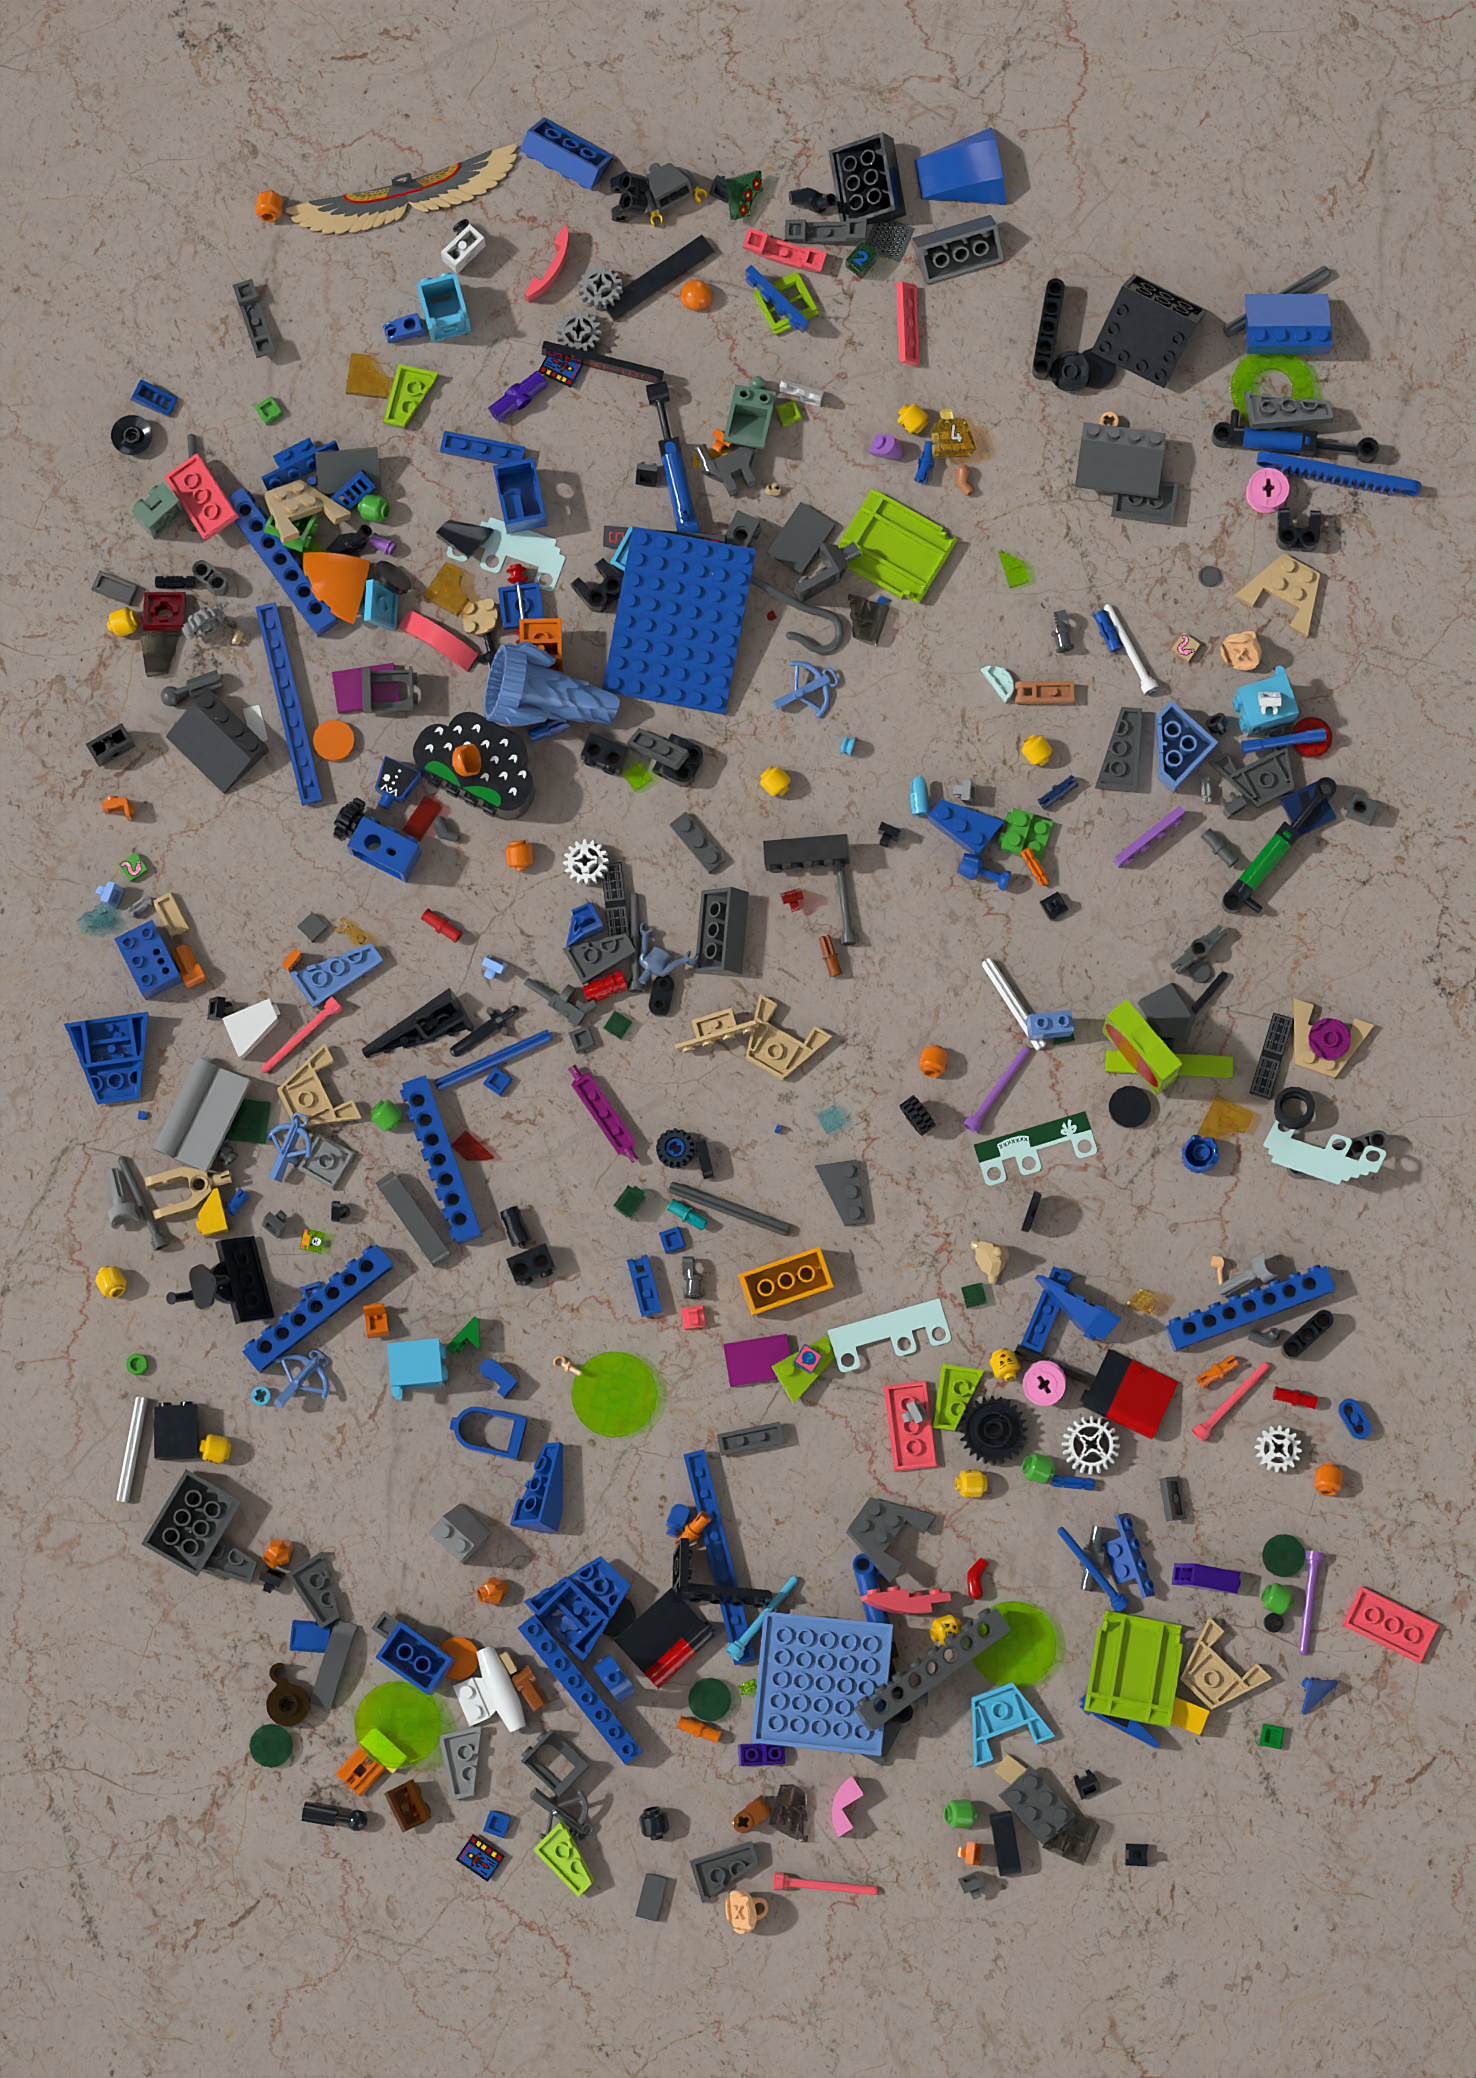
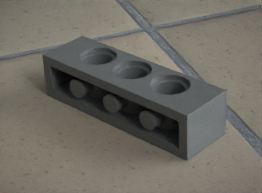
M737 510L725 534L727 535L726 544L753 549L751 543L753 539H758L762 531L760 520ZM743 533L747 535V538L740 541L736 536Z

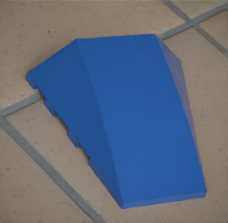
M991 127L914 160L922 200H956L965 203L971 201L980 202V204L999 203V205H1006L1001 162L996 138Z
M148 1012L64 1024L97 1105L140 1098Z
M600 1556L579 1568L570 1576L562 1578L555 1585L540 1591L533 1598L525 1600L524 1603L571 1653L585 1661L631 1585Z

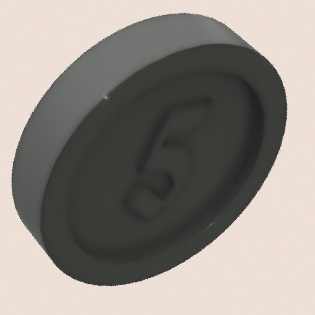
M1213 566L1203 567L1198 574L1199 582L1205 587L1214 586L1219 580L1218 570Z
M1197 962L1191 965L1189 976L1194 982L1203 983L1210 976V968L1204 962Z

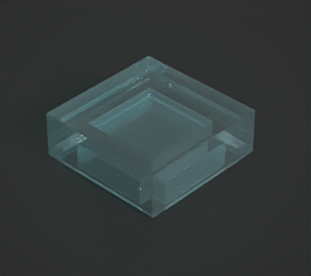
M835 1105L816 1115L826 1134L845 1125Z

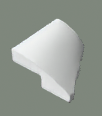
M782 379L780 384V392L799 396L800 402L820 407L824 394L823 390Z

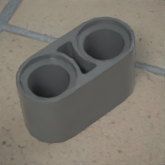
M204 560L196 561L193 564V575L201 585L216 596H223L228 592V582L221 572ZM202 568L208 569L205 575L197 574ZM216 581L224 582L220 588H215L213 585Z

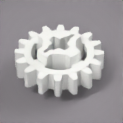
M584 839L582 845L576 841L575 848L568 847L571 853L564 854L568 861L563 862V865L568 867L565 872L566 874H571L569 878L572 881L577 878L579 885L584 881L589 886L591 880L596 884V878L600 877L603 879L602 872H608L605 864L610 862L607 858H604L608 854L606 850L602 851L603 847L601 844L596 846L594 840L588 844L587 840ZM590 850L596 852L599 857L592 856ZM586 859H589L590 862H587V866H584L583 863L586 862ZM574 868L580 869L582 875L576 873Z
M1279 1425L1275 1431L1271 1426L1269 1427V1433L1262 1431L1263 1438L1258 1437L1256 1439L1260 1445L1254 1446V1449L1259 1450L1255 1457L1262 1458L1259 1464L1263 1465L1266 1463L1267 1471L1274 1467L1275 1473L1279 1471V1468L1286 1472L1287 1465L1293 1468L1295 1465L1292 1461H1299L1300 1458L1296 1456V1453L1302 1452V1449L1297 1448L1301 1441L1294 1440L1297 1435L1296 1433L1288 1434L1290 1428L1282 1431V1427ZM1273 1435H1281L1284 1436L1285 1439L1278 1440L1275 1437H1273ZM1265 1442L1268 1445V1453L1266 1455L1264 1453ZM1290 1443L1292 1446L1291 1456L1288 1453V1445ZM1274 1444L1282 1446V1454L1280 1452L1274 1453ZM1273 1458L1280 1459L1284 1463H1274L1271 1460Z

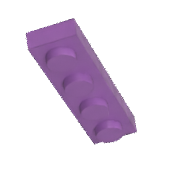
M1178 806L1115 856L1113 862L1118 868L1123 864L1125 867L1135 859L1134 855L1139 851L1142 854L1151 847L1150 843L1154 839L1159 841L1167 834L1166 830L1171 826L1177 827L1183 821L1182 817L1185 811L1181 806Z

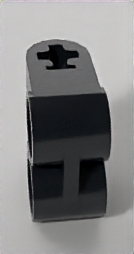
M625 171L610 179V190L615 193H622L619 205L611 209L613 221L625 222L645 213L648 206L647 197L642 195L647 187L645 176Z
M1279 508L1276 533L1278 547L1285 551L1291 549H1300L1304 552L1313 551L1317 547L1320 538L1321 511L1310 510L1308 527L1295 528L1289 525L1290 508ZM1289 534L1293 540L1285 541L1282 535ZM1310 536L1312 537L1313 542L1307 543L1304 541L1303 537Z
M601 558L594 564L597 571L604 578L603 582L597 587L589 589L579 577L570 583L572 589L587 607L596 613L604 611L608 604L618 599L622 587L621 577L604 558ZM615 583L619 587L617 590L611 591L608 589V586ZM595 596H599L603 600L601 603L595 604L592 602V599Z
M670 734L667 741L688 750L689 753H697L699 757L696 760H689L687 758L678 770L656 761L652 772L680 787H687L692 784L699 767L703 763V750L700 746L678 735ZM680 771H687L689 776L682 779L678 777V773Z

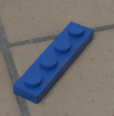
M752 265L745 270L746 282L752 288L756 287L760 291L761 297L766 302L770 301L775 306V311L780 316L784 315L794 330L797 331L799 329L804 333L809 328V321Z
M444 431L440 447V453L496 464L523 460L526 450L525 446Z
M1053 1266L1048 1278L1068 1288L1073 1274ZM1044 1289L1021 1342V1346L1037 1353H1041L1059 1309V1306Z

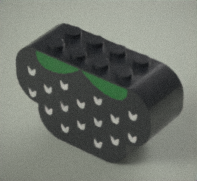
M463 712L456 715L448 726L433 724L422 730L413 746V758L417 770L421 772L422 777L429 780L428 784L438 789L439 787L446 789V793L454 798L459 796L465 799L464 802L471 807H481L484 809L483 812L491 817L496 815L505 820H515L522 817L528 811L535 797V788L532 775L527 769L529 760L526 745L519 735L495 722L487 721V718L474 712ZM474 744L481 756L480 772L472 776H461L452 765L453 752L461 745Z

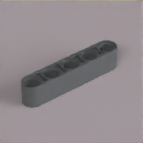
M1376 1130L1351 1138L1352 1144L1345 1157L1354 1160L1359 1159L1367 1146L1384 1149L1389 1141L1388 1135L1382 1130ZM1373 1137H1380L1383 1140V1145L1376 1146L1373 1143ZM1342 1141L1333 1144L1332 1147L1343 1150L1346 1147V1142ZM1360 1143L1363 1151L1360 1153L1355 1152L1352 1145ZM1369 1151L1366 1156L1377 1153V1151ZM1287 1167V1173L1292 1178L1296 1179L1308 1175L1303 1172H1295Z
M392 1171L378 1180L375 1184L432 1266L436 1267L451 1256L450 1252L395 1173Z

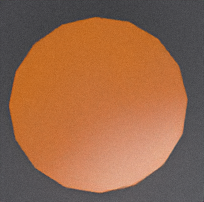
M338 720L325 721L318 726L313 736V745L317 754L331 762L342 761L347 758L355 744L351 728Z
M453 1637L440 1645V1648L457 1659L445 1677L452 1680H464L476 1672L479 1664L476 1653L478 1650L470 1640L463 1637Z

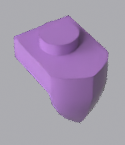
M876 434L869 453L873 456L890 459L903 457L902 446L894 436Z

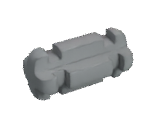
M1208 777L1200 779V783H1202L1200 786L1201 797H1203L1201 801L1206 804L1213 802V798H1211L1213 795L1212 784H1210L1212 780Z
M145 895L143 900L141 898L132 905V908L129 907L127 909L133 918L147 910L149 905H153L149 896Z

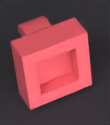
M703 1305L681 1308L684 1330L706 1327Z

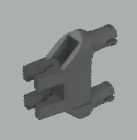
M701 444V449L699 446L694 449L701 463V472L705 476L723 483L730 497L738 494L733 480L736 477L742 475L748 489L756 486V480L750 469L756 448L738 445V449L716 459H712L706 444Z

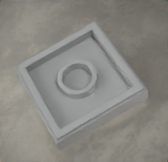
M318 1132L312 1142L311 1157L307 1158L305 1153L296 1169L334 1190L355 1153Z

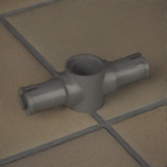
M1218 924L1206 936L1203 935L1195 939L1190 947L1184 951V954L1171 964L1173 970L1176 969L1175 972L1180 975L1192 963L1195 964L1203 960L1214 948V945L1227 936V932L1225 930L1221 931L1223 927ZM1200 945L1204 948L1205 952L1197 954L1193 947Z
M1092 1525L1089 1544L1083 1547V1551L1098 1570H1102L1105 1551H1103L1101 1545L1105 1528ZM1080 1561L1081 1570H1083L1080 1589L1093 1592L1095 1578Z

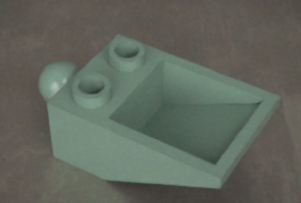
M755 376L749 382L750 387L735 384L723 442L764 449L775 407L776 392L764 390L766 387L765 380L760 376Z

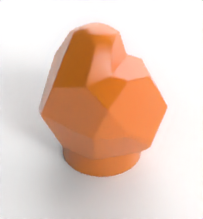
M274 1539L269 1543L266 1553L262 1556L263 1560L273 1569L276 1566L288 1563L293 1550L292 1543L289 1540Z
M492 1577L487 1579L481 1587L477 1588L476 1592L479 1601L483 1605L486 1603L499 1604L503 1596L508 1593L509 1587L506 1582Z

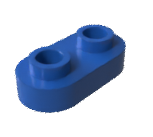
M1354 1399L1343 1400L1338 1406V1414L1350 1435L1358 1440L1366 1438L1371 1432V1425L1360 1405ZM1345 1407H1351L1352 1413L1347 1414L1345 1412ZM1357 1425H1361L1363 1427L1362 1433H1358L1356 1431Z

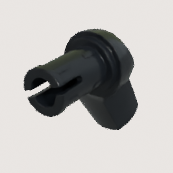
M809 187L789 191L790 205H801L815 213H822L827 207L835 206L837 202L834 194L823 195Z
M364 524L361 525L356 533H346L337 536L326 549V553L351 554L361 551L365 548L366 540L372 534V529Z

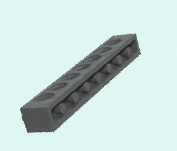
M985 1608L978 1613L979 1618L973 1622L969 1620L961 1626L962 1630L957 1634L953 1632L943 1639L944 1643L939 1647L935 1645L926 1651L927 1655L924 1658L913 1660L909 1664L910 1668L906 1671L900 1670L891 1677L893 1680L887 1685L882 1683L874 1689L876 1693L870 1697L866 1695L858 1700V1706L853 1710L868 1731L877 1729L1011 1631L998 1609ZM982 1624L987 1628L984 1636L979 1633V1627ZM965 1636L970 1641L966 1649L962 1646V1639ZM947 1649L952 1651V1658L949 1661L944 1656ZM932 1661L935 1664V1671L930 1674L927 1670V1665ZM913 1674L918 1677V1683L915 1686H912L910 1683V1677ZM895 1687H898L901 1691L900 1697L897 1699L892 1694ZM880 1699L883 1702V1709L878 1712L875 1708V1703Z

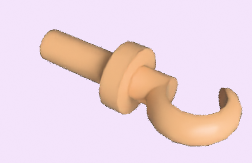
M558 1356L554 1359V1365H556L559 1359L563 1360L561 1366L564 1367L565 1372L569 1373L571 1371L578 1376L582 1375L583 1372L573 1367V1363H566V1359L563 1356Z

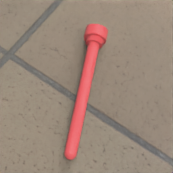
M332 996L326 1001L325 1009L262 1066L264 1073H268L330 1014L333 1016L343 1009Z
M1263 1362L1205 1423L1197 1424L1192 1429L1195 1436L1205 1442L1210 1436L1211 1428L1270 1368V1364Z
M775 1872L773 1890L787 1889L788 1886L876 1895L878 1893L876 1886L788 1878V1875H784L781 1872Z

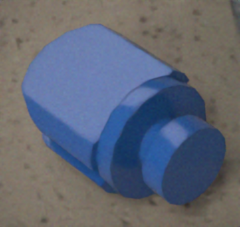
M676 1504L671 1508L666 1521V1526L670 1528L667 1529V1535L678 1538V1532H684L685 1526L689 1523L691 1517L687 1506Z

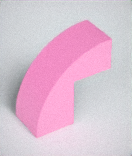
M852 1776L839 1788L832 1805V1822L838 1837L853 1828L842 1808L864 1795Z

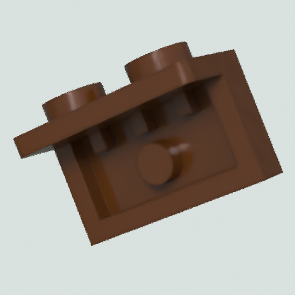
M413 1779L384 1793L403 1833L432 1818L430 1807L424 1802L421 1796V1789Z

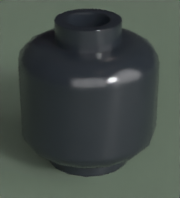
M659 1806L644 1809L639 1817L642 1834L645 1837H650L653 1841L664 1838L663 1835L669 1831L667 1813L660 1809Z

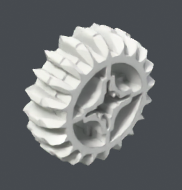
M1093 1416L1089 1417V1423L1086 1422L1085 1417H1082V1425L1075 1420L1073 1424L1076 1429L1069 1426L1067 1430L1071 1435H1063V1438L1069 1440V1442H1062L1063 1447H1068V1450L1063 1451V1455H1071L1066 1462L1070 1463L1074 1460L1075 1463L1072 1468L1076 1469L1079 1464L1081 1466L1080 1473H1083L1086 1467L1088 1468L1089 1475L1092 1474L1093 1468L1099 1474L1101 1473V1465L1105 1470H1108L1109 1467L1106 1462L1113 1465L1115 1461L1111 1456L1118 1457L1119 1455L1118 1452L1113 1451V1449L1120 1448V1444L1113 1443V1441L1119 1439V1436L1112 1437L1111 1434L1115 1432V1428L1108 1431L1106 1428L1110 1423L1106 1422L1104 1426L1100 1425L1102 1422L1100 1417L1097 1423H1094ZM1086 1428L1098 1430L1092 1437H1087L1079 1432ZM1103 1434L1108 1441L1107 1453L1099 1445V1440ZM1098 1437L1095 1441L1096 1444L1094 1445L1096 1446V1449L1092 1448L1088 1450L1086 1454H1084V1452L1087 1449V1445L1085 1444V1442L1087 1441L1090 1443L1092 1440ZM1074 1438H1077L1083 1447L1079 1456L1074 1451ZM1089 1454H1095L1102 1458L1101 1461L1095 1463L1083 1461Z

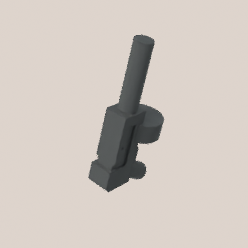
M527 978L524 983L525 986L548 1000L549 1003L547 1005L568 1018V1022L574 1026L580 1025L586 1014L598 1007L594 999L586 1004L577 1000L576 1006L569 1002L576 992V988L570 984L559 995L557 993L552 994L530 978Z

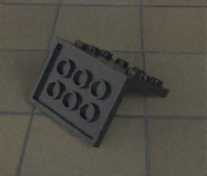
M1133 274L1122 285L1091 352L1165 389L1194 328L1204 318L1207 310Z

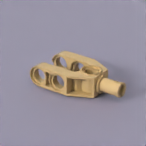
M180 1167L145 1178L147 1190L188 1179L189 1187L192 1191L190 1200L177 1204L169 1203L167 1207L153 1210L155 1220L166 1219L198 1209L207 1200L212 1190L215 1189L214 1187L233 1183L230 1171L226 1170L210 1175V1173L199 1169ZM198 1180H204L205 1182L202 1190L195 1189V1183Z

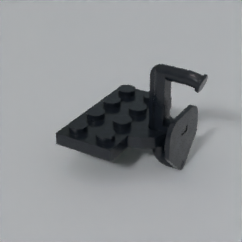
M254 1236L224 1239L215 1242L220 1263L214 1265L210 1270L204 1264L191 1268L189 1280L192 1290L181 1293L169 1292L166 1296V1301L170 1305L195 1300L199 1309L212 1306L214 1299L224 1304H230L235 1324L270 1320L275 1317Z

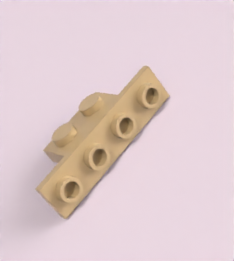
M732 1008L691 1020L696 1038L675 1044V1048L683 1053L695 1050L694 1047L702 1045L707 1047L715 1044V1040L723 1039V1041L735 1038L734 1034L741 1032L749 1034L760 1026L756 1020L737 1025L734 1011Z

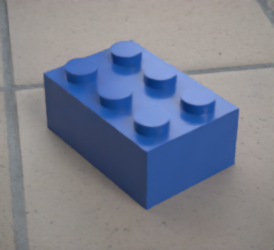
M405 1622L398 1623L375 1657L427 1695L434 1694L457 1660Z

